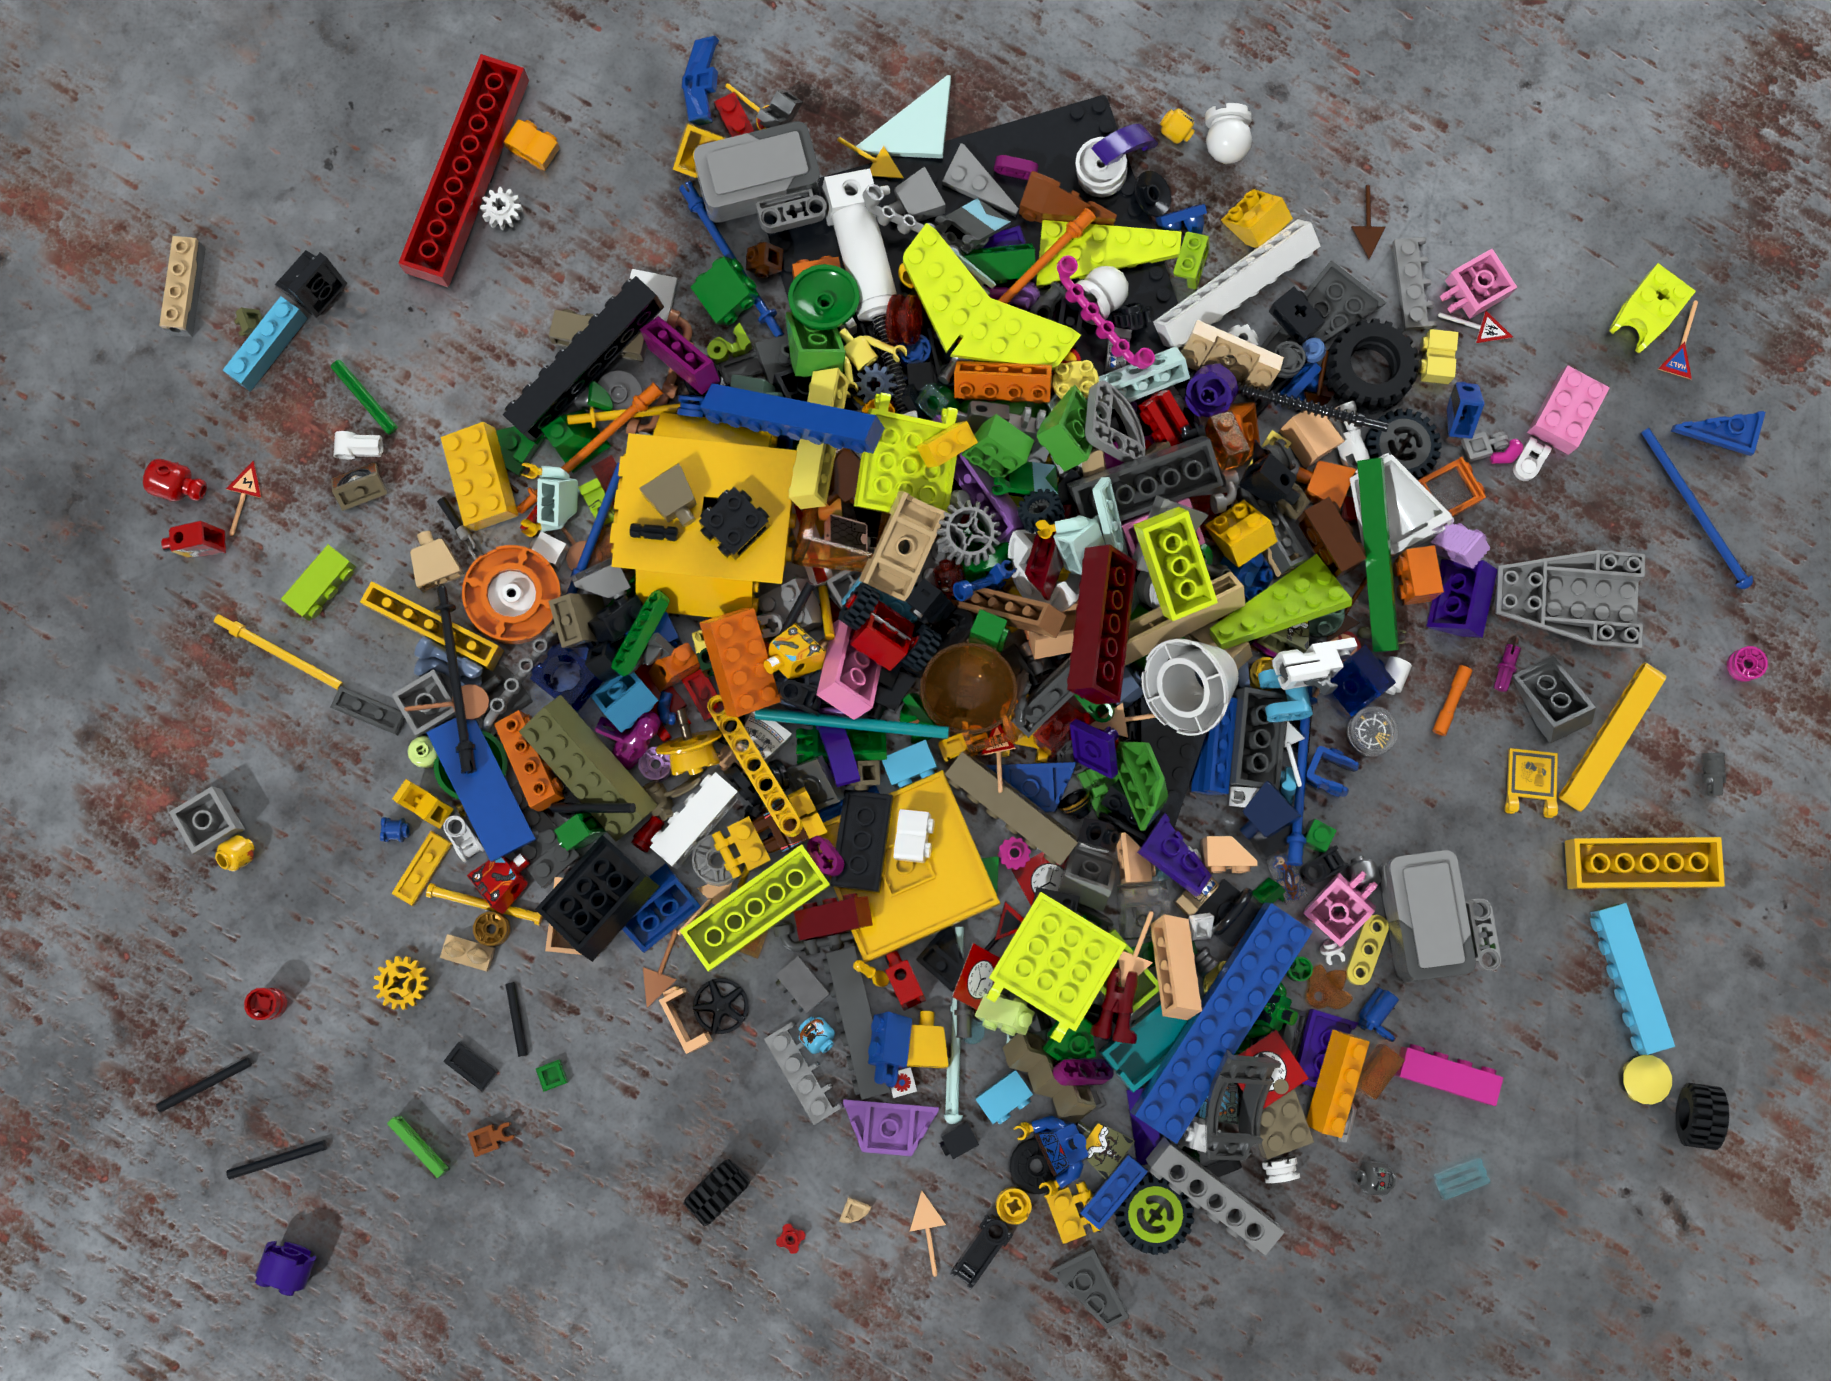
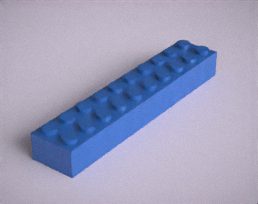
M1263 904L1201 1001L1202 1011L1189 1019L1130 1113L1177 1144L1206 1100L1212 1080L1226 1050L1233 1055L1236 1053L1313 931L1274 904Z

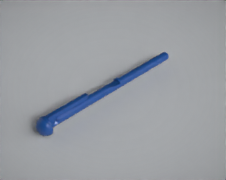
M1650 428L1642 431L1641 434L1738 580L1739 583L1735 584V586L1740 589L1749 588L1753 584V576L1747 577Z

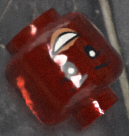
M953 559L941 560L939 565L933 570L935 585L945 596H954L953 585L959 581L967 580L962 563L957 565Z

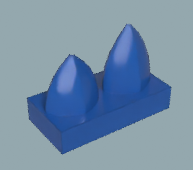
M1198 204L1155 218L1157 226H1161L1162 230L1181 231V221H1184L1189 232L1202 235L1204 228L1203 214H1206L1207 211L1205 204Z
M1316 362L1306 363L1299 373L1281 390V395L1287 393V397L1294 395L1295 399L1300 397V400L1304 401V388L1311 392H1317L1318 373L1322 368Z

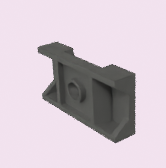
M519 782L511 787V790L530 828L536 829L539 837L537 841L515 850L514 854L517 856L522 853L529 860L530 864L526 867V870L541 888L546 889L556 876L569 865L580 860L582 855L576 849L567 851L559 844L557 834L554 831L558 827L544 810L538 812L529 807Z

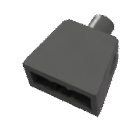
M971 401L966 413L958 411L955 423L967 421L975 435L980 426L995 414L1009 422V405Z

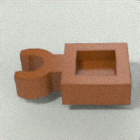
M511 1122L502 1123L496 1131L493 1124L467 1133L474 1156L477 1157L501 1148L499 1140L508 1142L515 1139V1134L511 1136L504 1134V1129L512 1125Z

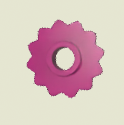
M1012 836L1009 840L1005 839L1003 844L999 846L1000 852L998 857L1001 858V864L1006 865L1007 869L1013 868L1018 870L1019 867H1025L1026 862L1030 861L1029 854L1031 850L1023 842L1022 838L1016 839ZM1017 849L1019 856L1016 858L1011 857L1010 850Z

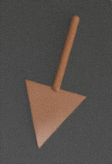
M674 929L658 972L643 967L647 1008L677 980L662 974L677 936V929Z

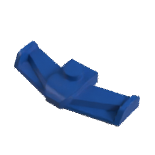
M716 36L694 41L686 71L682 77V89L684 91L688 120L698 126L713 122L707 94L717 90L718 71L714 67H710L715 47L719 43V39Z

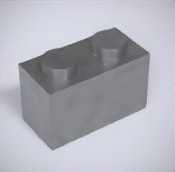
M799 956L775 975L778 978L775 983L784 994L789 991L794 997L791 1002L800 1013L803 1010L809 1013L830 995L829 991Z

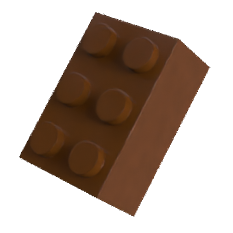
M1327 497L1304 510L1295 523L1314 554L1321 558L1335 578L1338 579L1356 569L1366 559V551L1360 542H1356L1353 537V529L1350 524L1342 519L1338 504L1335 501L1332 502L1330 497Z

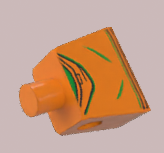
M687 642L675 648L671 656L658 659L648 671V675L661 693V691L681 682L683 678L698 671L700 664L697 655ZM662 670L666 672V676L662 674Z

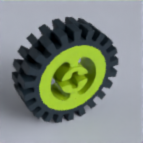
M1147 1173L1114 1212L1116 1216L1115 1223L1119 1228L1120 1234L1135 1249L1146 1254L1151 1253L1152 1255H1158V1253L1166 1254L1171 1249L1179 1248L1178 1245L1187 1240L1185 1239L1186 1235H1190L1192 1231L1190 1229L1191 1224H1194V1218L1192 1217L1194 1207L1187 1200L1188 1196L1183 1192L1180 1195L1168 1186L1169 1181L1165 1178L1159 1180L1151 1173ZM1153 1195L1164 1197L1170 1205V1218L1167 1219V1211L1156 1201L1146 1202V1198ZM1141 1208L1142 1218L1152 1226L1162 1225V1228L1157 1231L1144 1230L1137 1219L1138 1209ZM1151 1208L1153 1210L1157 1209L1159 1214L1157 1218L1151 1217L1149 1213Z

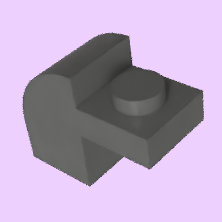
M785 89L778 90L769 106L760 109L756 117L761 120L760 124L765 128L790 123L795 118L803 101Z

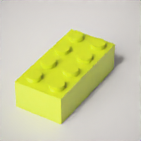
M1178 506L1133 525L1163 616L1171 621H1175L1218 603L1188 510Z

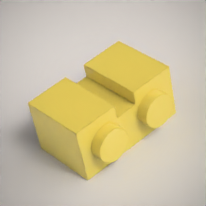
M1430 329L1421 338L1420 351H1423V359H1420L1418 373H1421V381L1449 384L1455 378V352L1457 351L1458 332Z

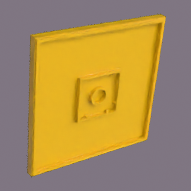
M943 770L888 794L894 797L880 893L834 887L839 901L843 900V895L857 893L858 897L868 896L873 926L851 930L864 963L1001 904ZM900 809L929 812L931 819L935 820L933 834L929 833L928 843L932 844L931 856L926 858L925 863L894 859V846ZM841 815L824 822L827 833L820 835V837L828 839L835 849Z

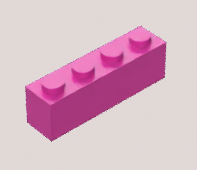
M1410 1044L1409 1048L1401 1047L1394 1073L1395 1076L1487 1105H1497L1504 1078L1496 1075L1497 1070L1484 1066L1481 1067V1070L1472 1068V1062L1458 1059L1456 1063L1448 1060L1449 1055L1434 1051L1433 1055L1424 1053V1047Z

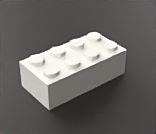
M716 772L712 776L708 774L700 783L702 788L698 793L690 794L684 801L686 806L680 813L676 811L673 817H670L667 821L669 826L664 831L659 830L651 839L653 844L650 848L676 869L692 854L697 843L713 830L741 798L739 792Z

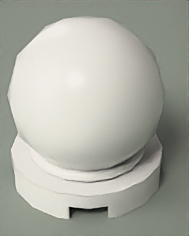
M1226 103V108L1216 110V106H1213L1206 111L1205 124L1209 128L1206 144L1208 152L1216 161L1224 164L1236 163L1245 158L1252 144V135L1248 125L1252 121V112L1248 111V106L1239 103Z
M1113 266L1095 268L1089 272L1084 280L1075 283L1083 287V295L1089 302H1094L1098 305L1099 314L1104 320L1109 317L1110 312L1120 308L1128 297L1129 283L1123 272ZM1093 320L1085 321L1091 325H1096Z

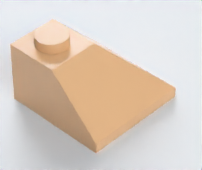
M1126 832L1120 833L1119 841L1116 845L1120 884L1151 882L1152 877L1156 876L1155 865L1137 853L1140 846Z

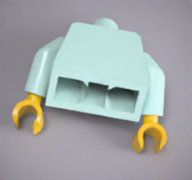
M527 462L523 463L522 466L530 467V471L528 474H521L522 476L534 479L540 475V478H538L537 523L534 524L529 519L522 520L520 524L529 528L521 532L529 537H533L537 534L538 530L547 532L563 528L567 520L577 512L578 496L580 495L578 481L570 478V475L560 467L540 466L538 468L536 465Z
M1096 515L1093 519L1076 516L1070 519L1055 521L1053 525H1049L1046 520H1039L1035 524L1040 529V531H1037L1038 535L1043 539H1048L1053 532H1057L1053 537L1064 564L1058 578L1060 582L1067 580L1070 573L1072 575H1082V560L1085 548L1105 545L1101 533L1102 528L1099 515Z

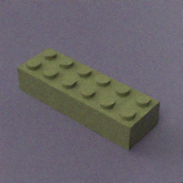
M559 695L544 706L519 731L581 803H634L636 805L634 813H591L615 842L658 806L562 695Z

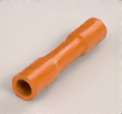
M1459 665L1445 704L1439 712L1432 729L1434 733L1446 736L1462 692L1465 690L1473 670L1471 668Z

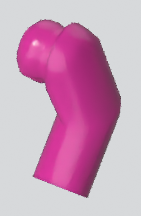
M1518 439L1510 440L1505 452H1493L1492 456H1490L1491 464L1513 463L1523 452V444Z

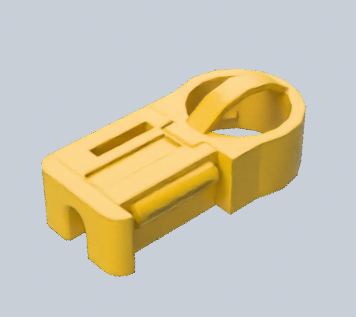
M972 727L965 732L939 741L938 747L944 762H948V758H955L962 751L967 750L970 753L983 750L988 736L982 728ZM977 731L982 733L966 739L971 732ZM985 738V743L980 748H972L968 745Z

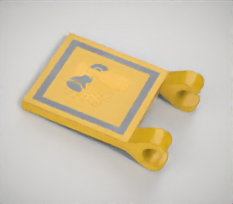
M1508 749L1506 813L1514 814L1518 812V797L1545 800L1543 816L1546 818L1557 816L1558 753Z

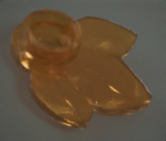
M1321 964L1313 968L1312 975L1309 978L1310 988L1306 994L1308 1003L1318 1009L1325 1008L1326 1006L1333 1009H1341L1350 1004L1353 997L1342 990L1346 982V971L1333 970L1327 973ZM1318 991L1322 994L1320 1001H1317L1314 997Z

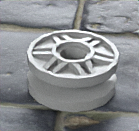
M712 834L707 835L697 843L693 850L691 858L693 869L698 877L709 885L718 887L729 885L737 880V878L733 879L730 871H726L724 867L725 861L720 866L712 864V858L716 854L721 853L716 851L714 847L715 841ZM722 834L724 839L730 837L728 835ZM735 843L728 846L734 859L741 856ZM744 863L738 866L741 873L743 871Z

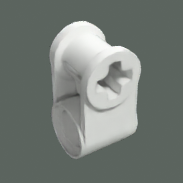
M451 816L445 820L444 831L464 863L468 862V858L479 851H485L476 832L466 818ZM459 820L462 823V829L459 833L455 834L452 831V824Z

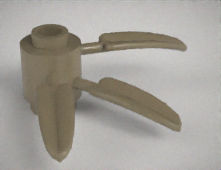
M706 766L702 767V772L694 774L683 784L668 792L658 780L645 784L642 788L658 805L651 811L652 815L659 816L662 821H666L668 817H673L674 813L671 808L674 806V802L671 797L675 798L683 795L698 785L701 781L699 777L705 771Z

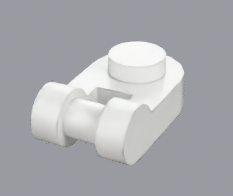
M1530 437L1523 447V452L1514 464L1513 473L1515 477L1521 481L1533 479L1538 474L1552 448L1546 444L1543 446L1537 443V439ZM1531 451L1538 454L1536 459L1529 456Z

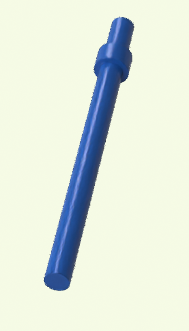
M619 462L610 480L576 568H573L571 576L585 570L588 566L616 490L618 489V482L621 477L618 476ZM572 580L566 594H577L579 588L575 587Z

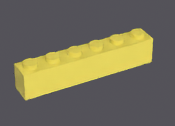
M839 368L813 371L807 402L844 409L849 380ZM800 439L797 446L795 465L793 466L792 482L789 487V498L800 509L826 506L837 448L829 444L821 443L817 445L809 440Z

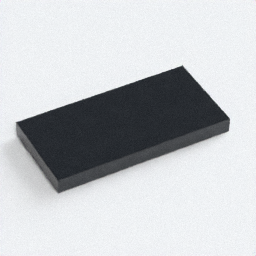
M845 790L836 850L844 860V868L838 876L831 877L830 886L880 893L894 796Z

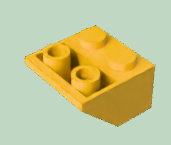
M1252 189L1245 194L1244 198L1235 207L1228 211L1221 221L1246 245L1258 248L1278 234L1293 218L1282 197Z
M1245 500L1235 504L1205 525L1224 556L1238 568L1278 542L1271 520Z

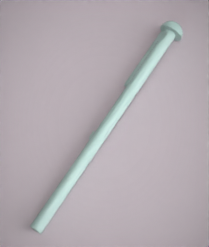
M955 927V938L962 956H964V927ZM952 998L950 1010L952 1013L951 1057L948 1058L946 1109L944 1114L945 1120L952 1125L958 1124L963 1118V1115H958L961 1038H956L957 1016L954 1015V1010H957V999Z

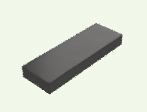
M341 685L330 706L332 709L397 736L405 721V717L400 710Z

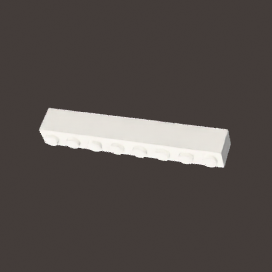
M1297 219L1153 321L1163 345L1170 348L1176 346L1178 349L1184 347L1197 320L1208 325L1220 321L1226 313L1240 307L1243 301L1257 295L1264 286L1275 282L1278 276L1292 270L1299 261L1310 257L1316 249L1321 247L1312 223Z

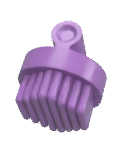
M1029 282L1009 304L1015 305L1022 310H1029L1036 303L1040 296V291H1038L1035 283Z

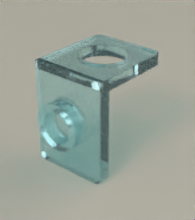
M941 383L926 384L920 390V395L915 400L932 419L939 415L942 409L949 403L938 391L943 386ZM930 396H936L939 399V406L935 410L928 407L927 403Z

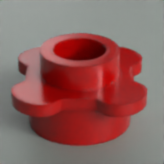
M787 1223L782 1228L781 1236L776 1239V1244L778 1247L787 1248L791 1254H795L799 1251L798 1246L800 1242L805 1239V1232L803 1230L798 1231L791 1224ZM789 1236L793 1237L792 1241L788 1240Z

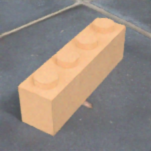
M1164 914L1150 924L1162 1015L1188 1020L1202 1011L1189 919Z

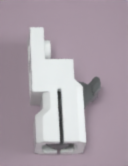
M1355 638L1312 644L1305 653L1297 649L1279 652L1272 660L1276 676L1282 675L1278 677L1281 688L1288 690L1316 686L1323 695L1333 693L1338 685L1331 683L1330 678H1333L1344 667L1342 661L1351 656L1350 654L1357 647Z

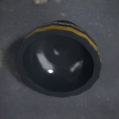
M1083 788L1068 794L1060 801L1058 808L1065 815L1072 816L1074 820L1084 818L1091 812L1089 807L1091 801L1089 790Z

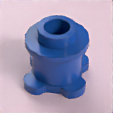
M382 817L380 841L398 840L399 842H404L405 838L409 837L410 825L406 823L404 818L391 820V818Z

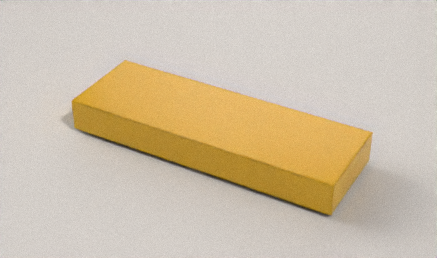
M430 831L391 894L414 906L453 844L437 833Z

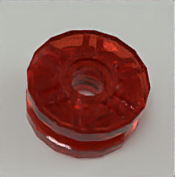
M894 294L889 299L886 311V333L888 340L892 345H899L903 341L906 345H916L922 328L920 299L917 295H907L904 298L902 294Z

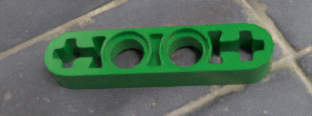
M656 590L649 595L612 662V669L621 676H626L632 672L669 605V597L660 590Z

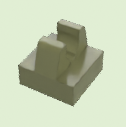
M241 307L236 311L237 318L235 319V324L241 327V331L238 333L240 336L249 337L262 320L260 310Z

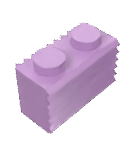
M1452 523L1449 526L1446 524L1444 526L1446 530L1435 536L1430 542L1431 546L1435 545L1437 555L1470 568H1474L1478 561L1484 557V554H1487V551L1490 550L1484 533L1477 529L1474 531L1468 530L1461 523H1457V525Z

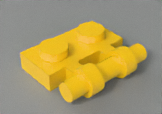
M749 816L728 826L727 828L731 836L724 839L721 831L712 834L715 841L714 847L716 851H720L725 861L724 867L726 871H730L733 879L742 875L738 866L745 863L748 871H751L771 861ZM734 843L741 855L735 859L728 847Z
M1085 1181L1076 1183L1079 1192L1072 1195L1067 1186L1059 1189L1055 1195L1046 1198L1063 1244L1086 1236L1083 1225L1090 1223L1093 1232L1100 1231L1084 1216H1079L1075 1205L1078 1202H1082L1083 1206H1085L1093 1197L1092 1191L1087 1188Z

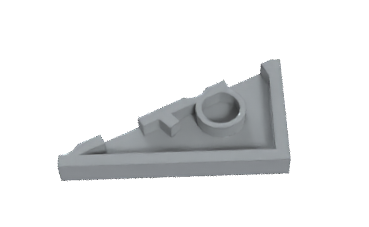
M961 143L942 181V185L973 199L979 198L987 205L1016 217L1019 208L968 148Z

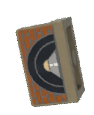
M376 462L331 479L332 492L342 511L387 494V489L379 476Z

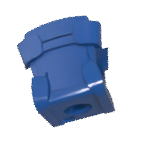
M1319 746L1306 772V785L1315 790L1322 788L1326 790V793L1338 798L1339 796L1345 797L1349 792L1347 787L1314 774L1320 758L1352 772L1358 770L1359 763L1344 756V753L1340 750Z

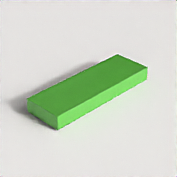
M402 1116L393 1117L387 1123L436 1178L444 1176L449 1171V1167Z

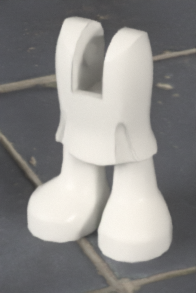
M1355 401L1338 406L1341 408V411L1347 409L1348 413L1354 411V414H1356L1357 406ZM1331 418L1330 421L1345 441L1337 447L1343 466L1358 470L1357 461L1370 459L1368 450L1361 437V429L1354 427L1353 423L1348 425V422L1344 421L1347 432H1345L1341 420L1335 422L1334 418Z

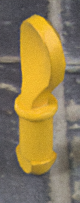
M856 960L853 963V968L857 972L866 975L867 978H872L873 984L877 987L888 985L889 978L883 971L876 970L872 966L870 967L862 960Z

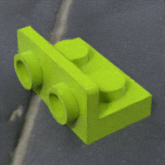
M1192 232L1185 233L1173 273L1174 276L1187 279V285L1190 289L1197 290L1210 250L1209 236Z

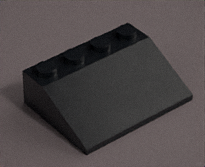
M602 835L535 910L577 952L593 962L660 886Z

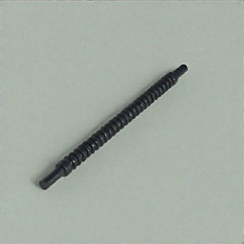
M1188 368L1190 375V379H1188V381H1190L1196 373V370L1190 371V369ZM1240 381L1237 383L1239 388L1237 395L1241 394V397L1247 395L1248 399L1254 397L1255 401L1261 399L1262 403L1268 401V404L1273 402L1275 406L1281 404V408L1288 406L1287 408L1291 409L1293 407L1294 411L1300 409L1301 413L1307 411L1308 415L1314 413V416L1319 414L1321 418L1327 416L1328 420L1334 418L1335 422L1341 420V423L1346 421L1348 425L1353 423L1354 427L1357 428L1364 426L1387 432L1389 426L1388 422L1368 418L1364 413L1358 412L1354 414V411L1348 413L1347 409L1341 411L1340 407L1334 409L1333 405L1329 408L1327 404L1321 406L1320 402L1314 404L1313 400L1307 402L1306 398L1302 401L1300 397L1295 399L1294 395L1287 397V393L1281 395V392L1275 394L1274 390L1268 392L1267 388L1261 390L1260 386L1256 389L1254 385L1249 387L1247 383L1241 385Z

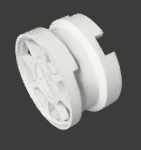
M1288 1156L1263 1161L1262 1167L1266 1170V1174L1270 1175L1265 1178V1182L1280 1183L1300 1178V1173H1295L1296 1164L1298 1163L1297 1157Z

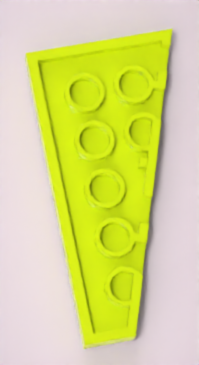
M1042 220L1039 258L1066 232V224L1068 222ZM1090 224L1082 232L1083 235L1079 239L1072 238L1037 274L1036 286L1039 289L1054 281L1058 282V284L1062 283L1057 271V263L1066 255L1074 257L1078 263V269L1070 276L1071 280L1076 278L1084 279L1090 271L1100 266H1113L1116 269L1133 268L1143 263H1155L1177 258L1180 253L1182 232Z

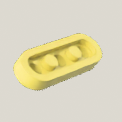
M1372 915L1361 926L1345 970L1346 978L1354 985H1364L1372 977L1389 929L1387 920L1380 915ZM1375 922H1377L1380 925V930L1378 932H1376L1373 929V924ZM1366 945L1372 948V952L1369 955L1364 951ZM1358 968H1361L1363 970L1362 977H1358L1356 975V970Z

